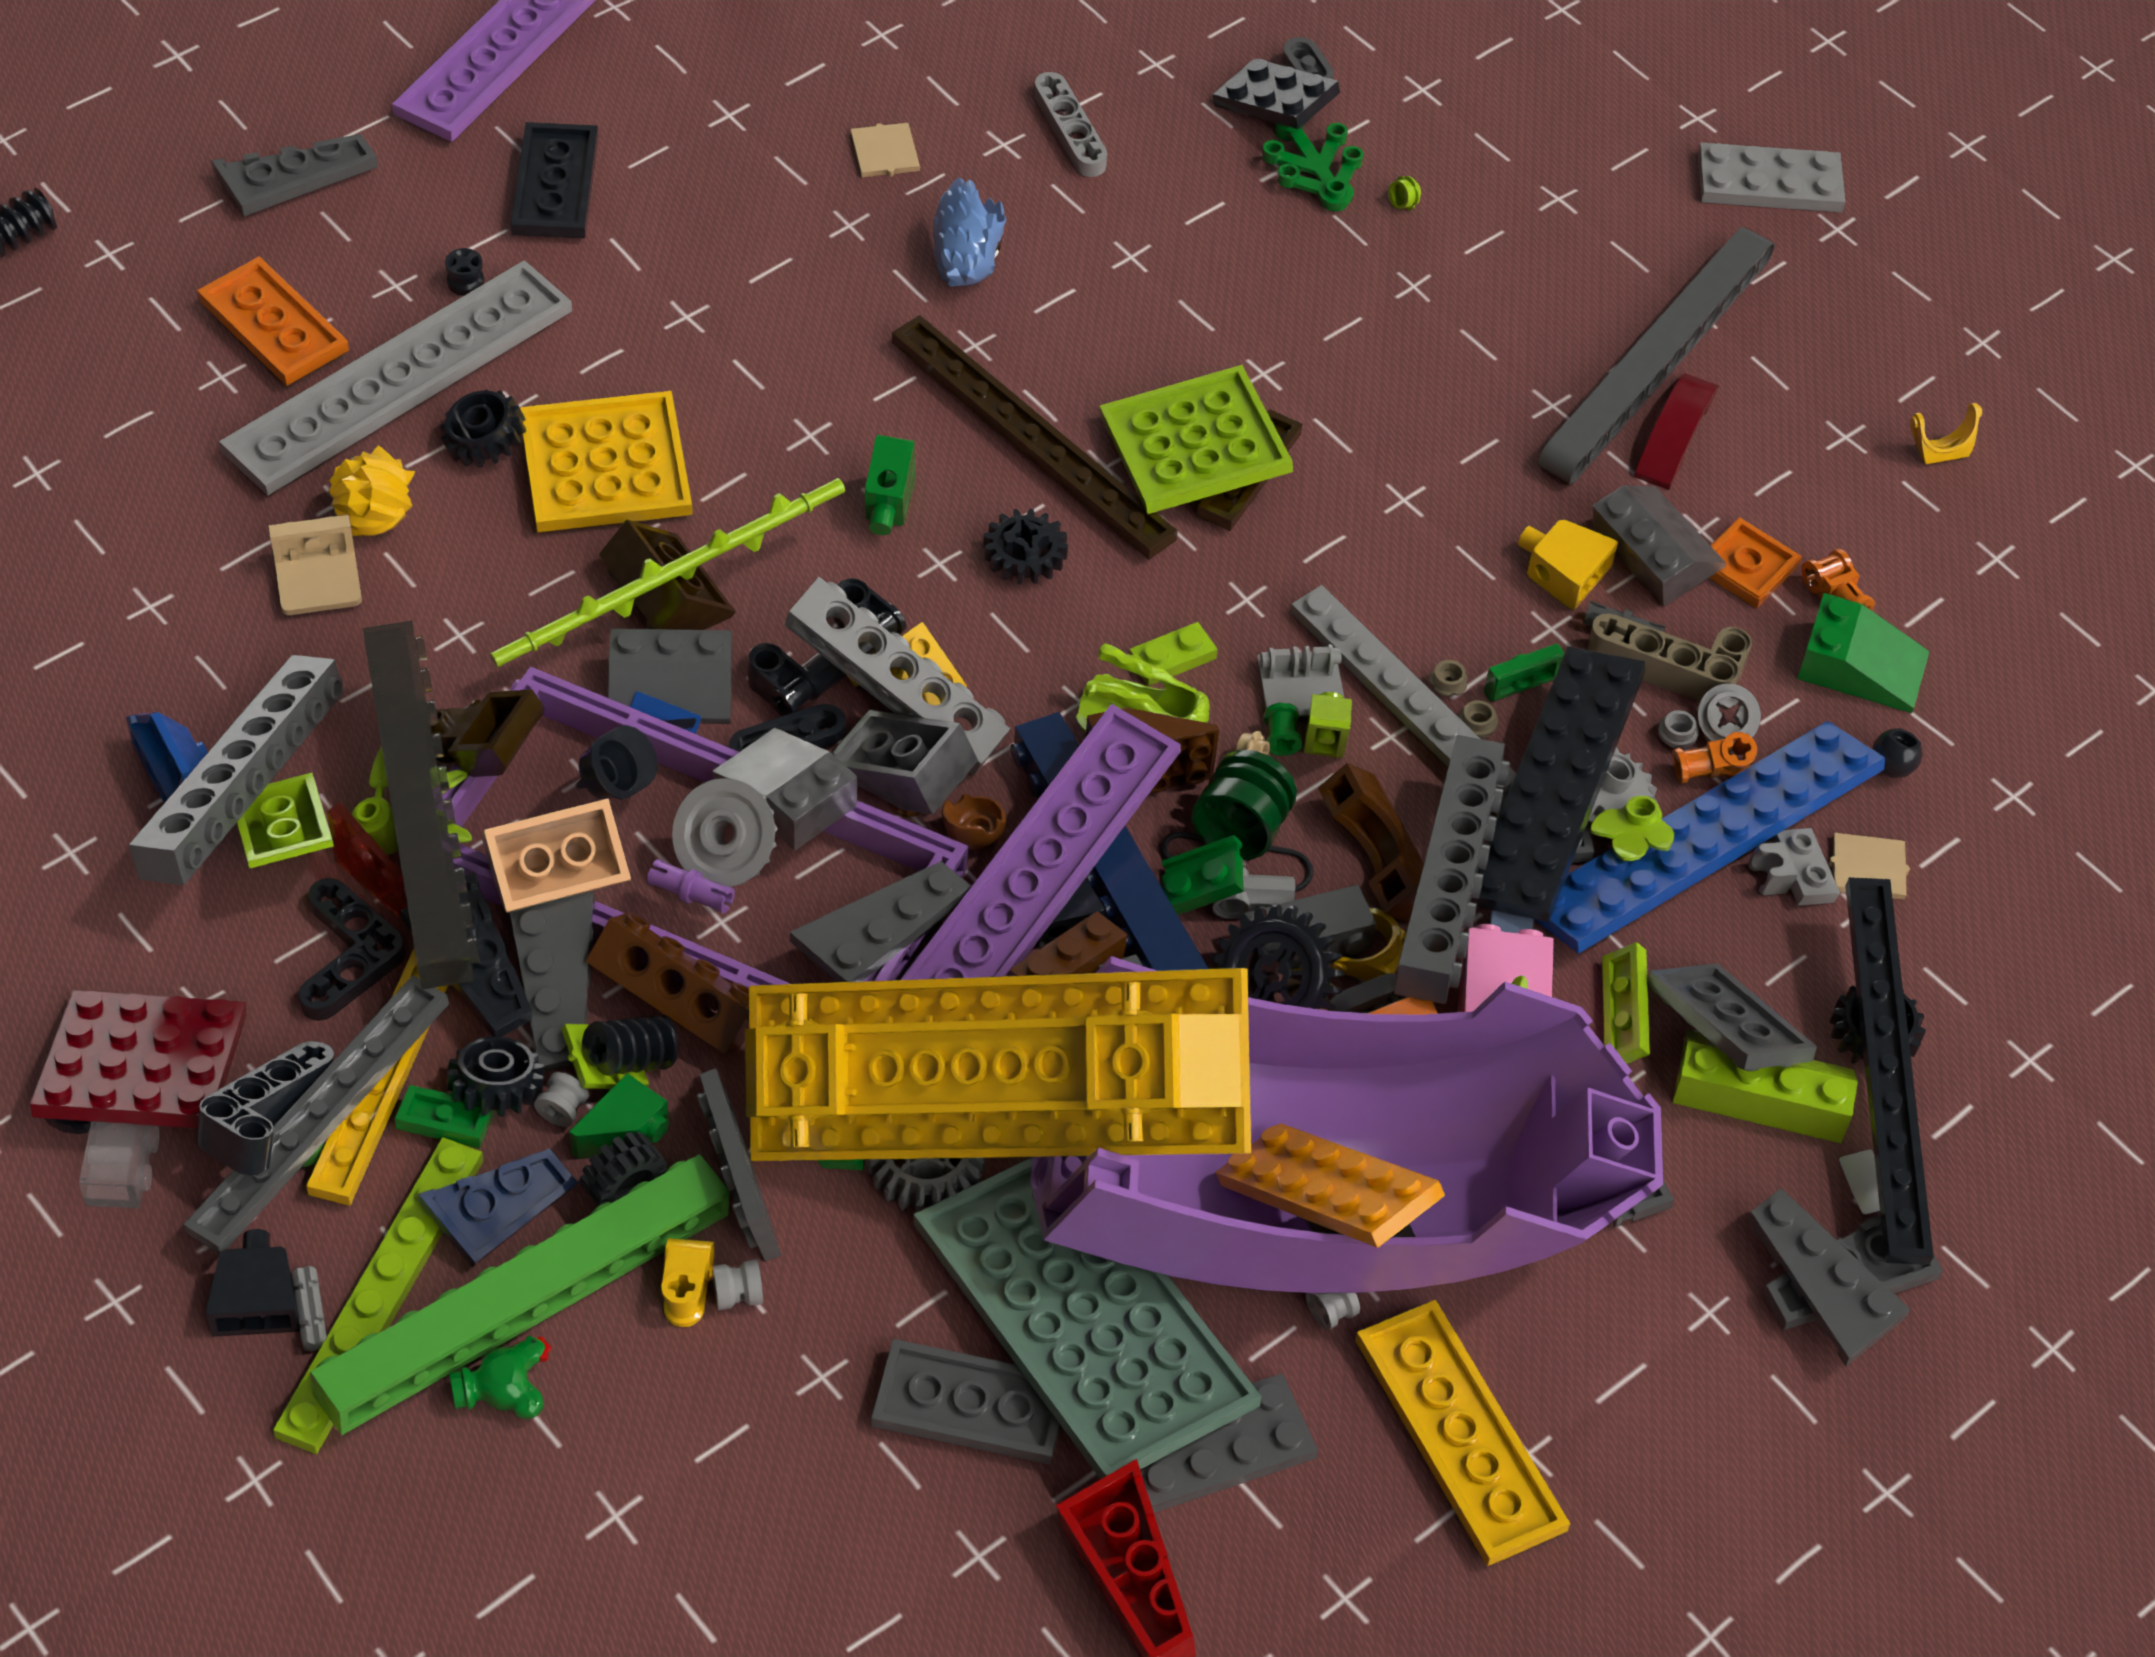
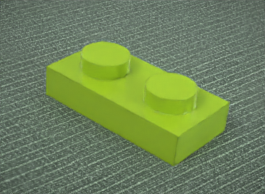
M1195 622L1129 649V655H1137L1145 662L1162 668L1173 677L1215 660L1218 649L1199 622ZM1141 676L1147 686L1160 682L1159 680H1152Z

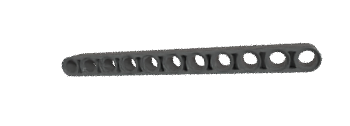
M1745 227L1738 229L1549 440L1539 457L1538 467L1570 485L1574 484L1764 269L1773 254L1775 243Z

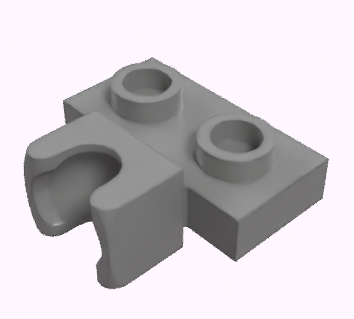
M1812 828L1783 830L1770 839L1771 843L1759 845L1752 853L1748 864L1749 869L1768 873L1766 883L1762 884L1759 888V892L1762 895L1787 894L1788 890L1791 889L1798 905L1834 903L1840 894Z

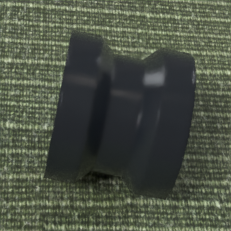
M461 248L450 252L446 256L447 284L453 293L465 296L484 284L482 258L477 251Z

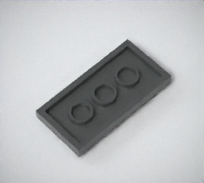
M1718 963L1651 970L1649 972L1647 985L1661 998L1662 1002L1678 1012L1685 1019L1686 1023L1701 1032L1709 1039L1713 1046L1724 1052L1740 1069L1757 1071L1759 1068L1773 1066L1790 1067L1793 1064L1813 1061L1817 1046Z
M717 1069L699 1074L704 1091L697 1093L704 1116L708 1119L711 1128L709 1129L710 1137L723 1165L720 1166L727 1188L732 1193L735 1202L732 1204L739 1225L744 1230L750 1249L759 1247L765 1262L780 1257L782 1254L737 1116Z
M893 1339L874 1407L871 1427L1051 1465L1060 1424L1017 1365Z
M1283 1373L1252 1383L1262 1396L1260 1407L1140 1469L1154 1513L1317 1459L1318 1448Z

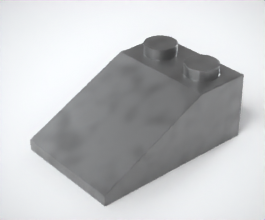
M869 710L832 752L839 761L857 776V786L902 810L931 815L942 806L946 798L978 761L960 723Z
M773 728L712 771L715 779L730 778L740 780L754 786L759 793L767 797L766 801L774 811V823L778 827L775 834L794 851L857 807V776L829 751L777 728Z

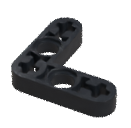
M334 878L320 879L310 887L308 894L311 911L315 917L350 948L305 981L300 987L299 999L302 1012L306 1017L317 1021L327 1020L337 1014L399 966L405 956L403 938L399 931L344 883ZM325 896L329 899L336 897L337 906L340 909L339 912L337 913L336 905H334L330 900H324L322 902L321 898ZM355 917H362L368 921V924L361 930H350L345 926L348 920ZM376 935L377 942L385 948L392 945L393 950L388 952L386 949H381L378 951L373 937ZM355 966L364 970L363 975L356 980H345L341 977V973L348 967ZM315 995L319 998L327 996V1000L322 1002L317 999L312 1002V997Z

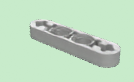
M1044 72L1038 75L1034 85L1035 100L1075 170L1087 177L1101 175L1106 170L1107 150L1067 81L1062 75L1055 72ZM1065 109L1071 111L1072 114L1063 116L1056 114L1055 111ZM1077 132L1084 134L1086 137L1074 139L1069 134ZM1086 151H1088L1089 157H1085Z

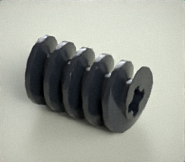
M34 188V192L31 190L23 191L21 199L18 197L10 198L8 206L0 203V257L6 255L3 246L5 243L14 251L18 250L17 237H20L27 244L31 243L30 230H33L39 237L44 236L42 226L44 223L53 231L57 229L53 209L38 188Z
M665 1015L649 1016L647 1018L636 1017L634 1019L623 1018L606 1022L595 1021L589 1024L584 1031L582 1053L585 1060L591 1066H596L603 1075L612 1076L616 1073H640L643 1070H667L677 1060V1032L672 1020Z

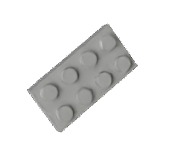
M1700 142L1698 163L1701 202L1843 213L1846 201L1841 153Z

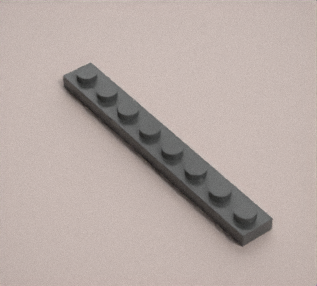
M412 975L274 1125L269 1168L258 1175H244L233 1170L183 1224L186 1234L218 1254L228 1249L449 1005L447 994Z

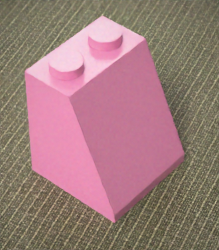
M1480 924L1476 928L1468 929L1467 933H1470L1466 956L1462 959L1463 965L1457 1012L1474 1011L1502 983H1512L1518 976H1524L1527 979L1529 990L1552 997L1554 938L1543 937L1542 932L1532 929L1519 930L1518 933L1503 932L1500 927L1491 924Z

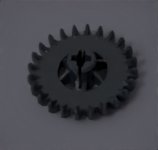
M1275 903L1271 906L1267 915V910L1262 906H1258L1254 912V920L1249 914L1243 913L1240 916L1241 928L1237 925L1229 924L1230 940L1219 938L1218 944L1224 952L1223 954L1212 955V960L1220 964L1218 969H1248L1251 959L1256 952L1259 951L1261 958L1255 964L1254 970L1248 971V976H1253L1258 986L1253 994L1248 983V997L1270 1002L1273 995L1279 993L1282 994L1285 1000L1282 1003L1284 1005L1312 1009H1336V1006L1329 1001L1327 995L1343 992L1341 988L1331 983V979L1344 976L1345 973L1331 968V964L1341 959L1343 955L1336 952H1327V949L1336 942V938L1331 936L1320 938L1322 931L1326 929V924L1319 922L1309 927L1310 921L1313 919L1312 913L1305 912L1297 918L1298 907L1289 906L1282 915V906ZM1269 943H1281L1276 954H1271L1265 947ZM1296 953L1302 964V969L1300 964L1296 960H1294ZM1277 967H1279L1278 972L1283 975L1281 981H1279V976L1275 974ZM1300 985L1298 991L1293 995L1292 991Z

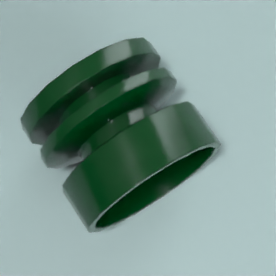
M1236 750L1226 754L1210 777L1209 784L1204 788L1193 806L1191 820L1196 833L1206 845L1235 835L1242 842V848L1239 849L1243 860L1262 857L1271 847L1280 831V825L1286 820L1288 813L1296 803L1297 788L1294 779L1282 764L1269 755L1255 750Z

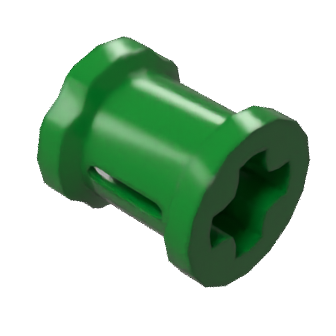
M1279 702L1272 704L1266 708L1263 714V720L1269 729V736L1266 741L1269 742L1270 753L1273 755H1292L1302 747V737L1297 732L1296 726L1299 710L1291 703Z

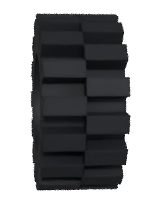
M632 1132L626 1133L623 1140L619 1136L612 1140L613 1144L608 1147L605 1144L600 1148L602 1152L600 1155L593 1154L589 1159L591 1165L584 1166L582 1170L584 1175L580 1176L581 1185L598 1206L607 1202L613 1203L627 1195L637 1184L644 1181L650 1182L666 1173V1161L645 1134L643 1135L641 1132H636L635 1135Z

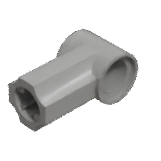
M1243 867L1244 892L1214 902L1213 912L1223 919H1239L1242 913L1254 911L1258 906L1266 908L1275 903L1282 904L1294 901L1295 879L1289 876L1249 874V871Z

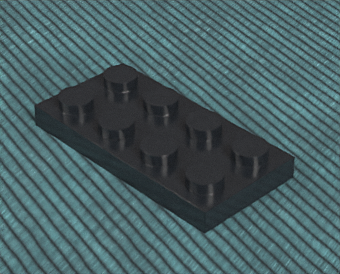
M525 123L511 219L512 235L564 238L586 237L599 137L598 125Z

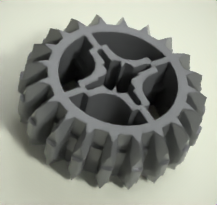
M950 1158L904 1159V1165L900 1169L892 1159H869L867 1170L870 1177H873V1185L876 1191L884 1190V1198L887 1203L898 1199V1207L901 1211H904L909 1205H913L916 1212L924 1210V1207H930L949 1197L953 1198L957 1196V1193L980 1183L981 1174L985 1170V1158H960L961 1161L957 1167L950 1163Z

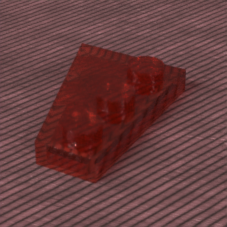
M341 802L337 803L327 810L329 829L334 844L335 862L402 921L401 910L427 897L426 894L408 880Z

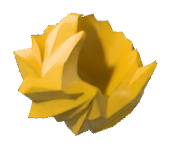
M379 445L371 454L363 451L360 456H355L351 460L345 459L341 465L335 467L334 475L329 480L331 487L328 492L333 497L331 505L334 507L337 516L349 515L352 536L383 534L395 528L406 517L405 513L413 507L410 497L407 495L409 492L407 486L410 484L415 471L403 469L401 459L395 460Z

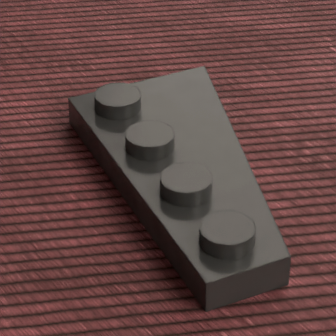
M940 861L790 931V942L836 982H863L956 908L971 888V885Z
M593 891L510 912L525 995L532 1009L531 1026L538 1054V1063L544 1065V1072L574 1065L573 1062L568 1060L570 1053L561 1028L564 1024H587L588 1022L587 995L588 987H590L591 970L589 969V964L585 961L593 945L592 918L596 899Z
M1782 1188L1750 1212L1747 1221L1776 1264L1784 1267L1792 1279L1791 1286L1800 1300L1804 1298L1817 1316L1815 1319L1816 1324L1824 1336L1829 1335L1839 1349L1837 1355L1845 1367L1907 1317L1910 1308Z
M1881 1215L1876 1218L1873 1216L1860 1224L1856 1231L1844 1239H1837L1840 1244L1894 1294L1937 1280L1943 1271L1935 1256L1930 1265L1886 1263ZM1787 1272L1767 1284L1763 1292L1783 1331L1814 1321L1817 1317L1804 1298L1800 1300L1791 1286L1792 1279Z

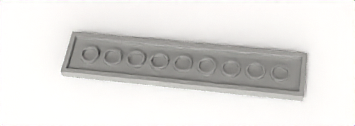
M524 260L220 440L221 452L268 496L572 312V302Z

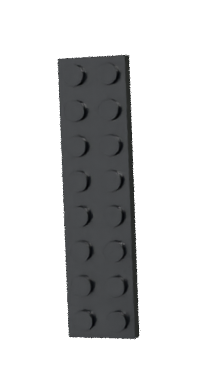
M1567 647L1497 821L1493 841H1489L1490 852L1486 870L1478 869L1477 873L1484 875L1479 899H1470V902L1477 903L1476 907L1546 922L1550 921L1644 677L1645 661Z

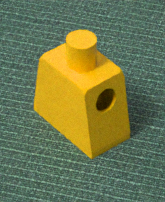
M1559 520L1547 534L1529 525L1525 528L1518 541L1519 547L1532 553L1527 571L1529 578L1573 611L1610 570L1618 545V541L1567 520Z

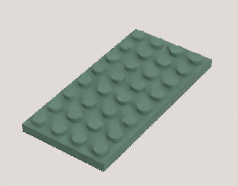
M1032 1158L957 1193V1196L953 1198H946L914 1214L913 1225L1100 1479L1137 1459L1139 1467L1142 1469L1260 1407L1262 1397L1168 1275L1122 1264L1043 1240L1031 1186Z

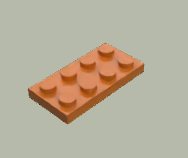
M260 256L197 290L199 301L286 386L349 351L348 340Z

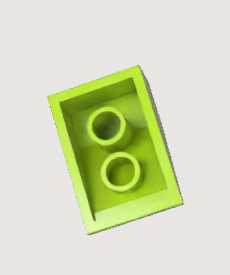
M313 773L269 783L237 821L249 869L334 846Z

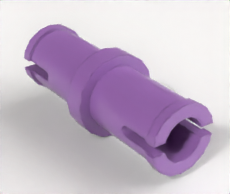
M660 859L653 863V866L658 868V871L653 868L649 870L647 878L649 885L679 895V899L683 902L692 903L695 901L718 910L723 914L729 910V906L724 905V902L732 905L735 895L734 888L703 878V874L695 869L685 871Z

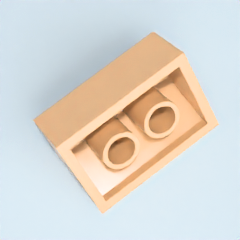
M609 799L485 829L483 832L482 841L489 867L506 913L631 881Z

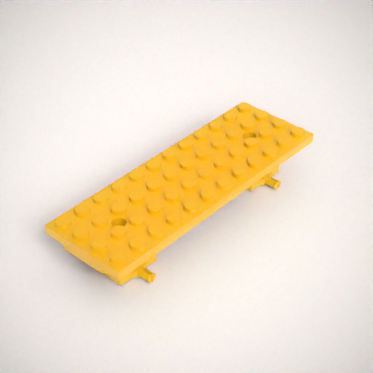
M1246 968L749 986V1029H745L746 1117H750L751 1161L1090 1156L1097 1148L1121 1155L1251 1153L1248 969Z

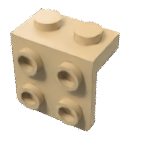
M349 515L269 525L283 614L297 615L354 607L361 604L362 597Z

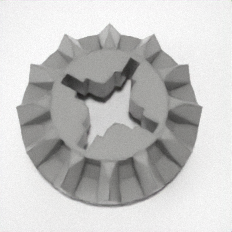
M1721 684L1713 687L1703 695L1697 707V726L1702 729L1706 739L1710 741L1725 739L1734 732H1743L1753 737L1760 725L1761 713L1756 698L1747 689L1736 684ZM1738 704L1739 706L1735 709L1736 712L1733 715L1736 725L1729 722L1718 727L1717 725L1722 717L1718 707L1726 710Z

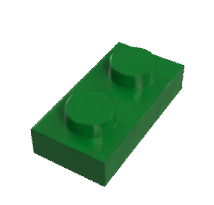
M409 1085L395 1117V1125L398 1130L436 1139L444 1137L463 1145L481 1148L493 1119L494 1110H490L486 1116H482L481 1108L475 1107L467 1111L464 1109L465 1100L454 1102L452 1100L453 1094Z

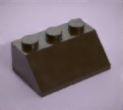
M626 519L599 555L609 567L607 569L608 574L624 586L640 578L643 563L646 559L650 558L662 567L691 551L678 534ZM701 565L696 568L691 579L686 580L678 576L636 597L633 606L639 609L646 617V625L649 629L705 630L732 618L736 613L735 609Z

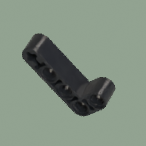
M308 1041L301 1043L205 1097L199 1105L197 1146L205 1153L240 1174L258 1175L265 1172L269 1168L271 1161L274 1125L331 1065L334 1060L333 1049L322 1042Z

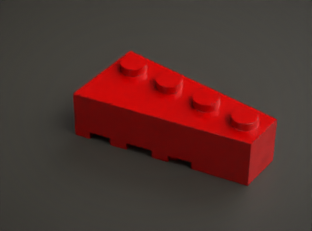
M1135 1459L1057 1504L1056 1508L1060 1526L1141 1657H1195L1194 1636L1155 1519L1152 1504L1147 1494L1138 1461Z

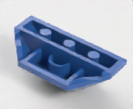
M160 712L127 716L126 722L131 742L163 803H165L205 757L208 751L202 741L195 743L187 727Z

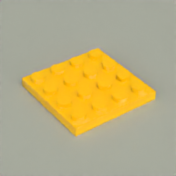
M672 391L520 407L526 419L523 421L526 432L522 433L537 533L624 523L626 519L643 521L693 515L692 500Z

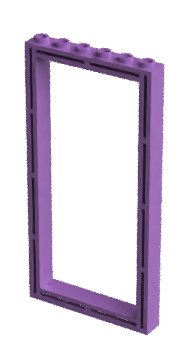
M531 666L522 679L515 680L510 688V691L532 689L544 705L543 716L596 738L616 727L624 725L636 727L652 743L657 756V763L702 782L714 780L712 771L739 753L736 750ZM455 765L452 767L450 771L462 769L460 768V766ZM468 775L464 781L428 803L423 817L447 821L462 827L498 776L471 777ZM858 800L857 807L823 830L828 834L918 871L940 861L961 878H963L967 871V845ZM405 833L403 846L405 847L409 867L448 884L475 872L483 898L503 907L485 854L459 843L409 837ZM595 901V910H593L592 918L593 945L597 942L609 918L625 913ZM651 925L649 928L661 937L668 936L680 942L685 947L684 952L695 960L702 959L715 965L720 970L719 975L732 984L737 982L748 988L751 985L790 984ZM932 927L864 981L901 980ZM638 947L637 959L641 965L646 967L648 963L647 953L643 948ZM673 970L671 979L683 983L680 973Z

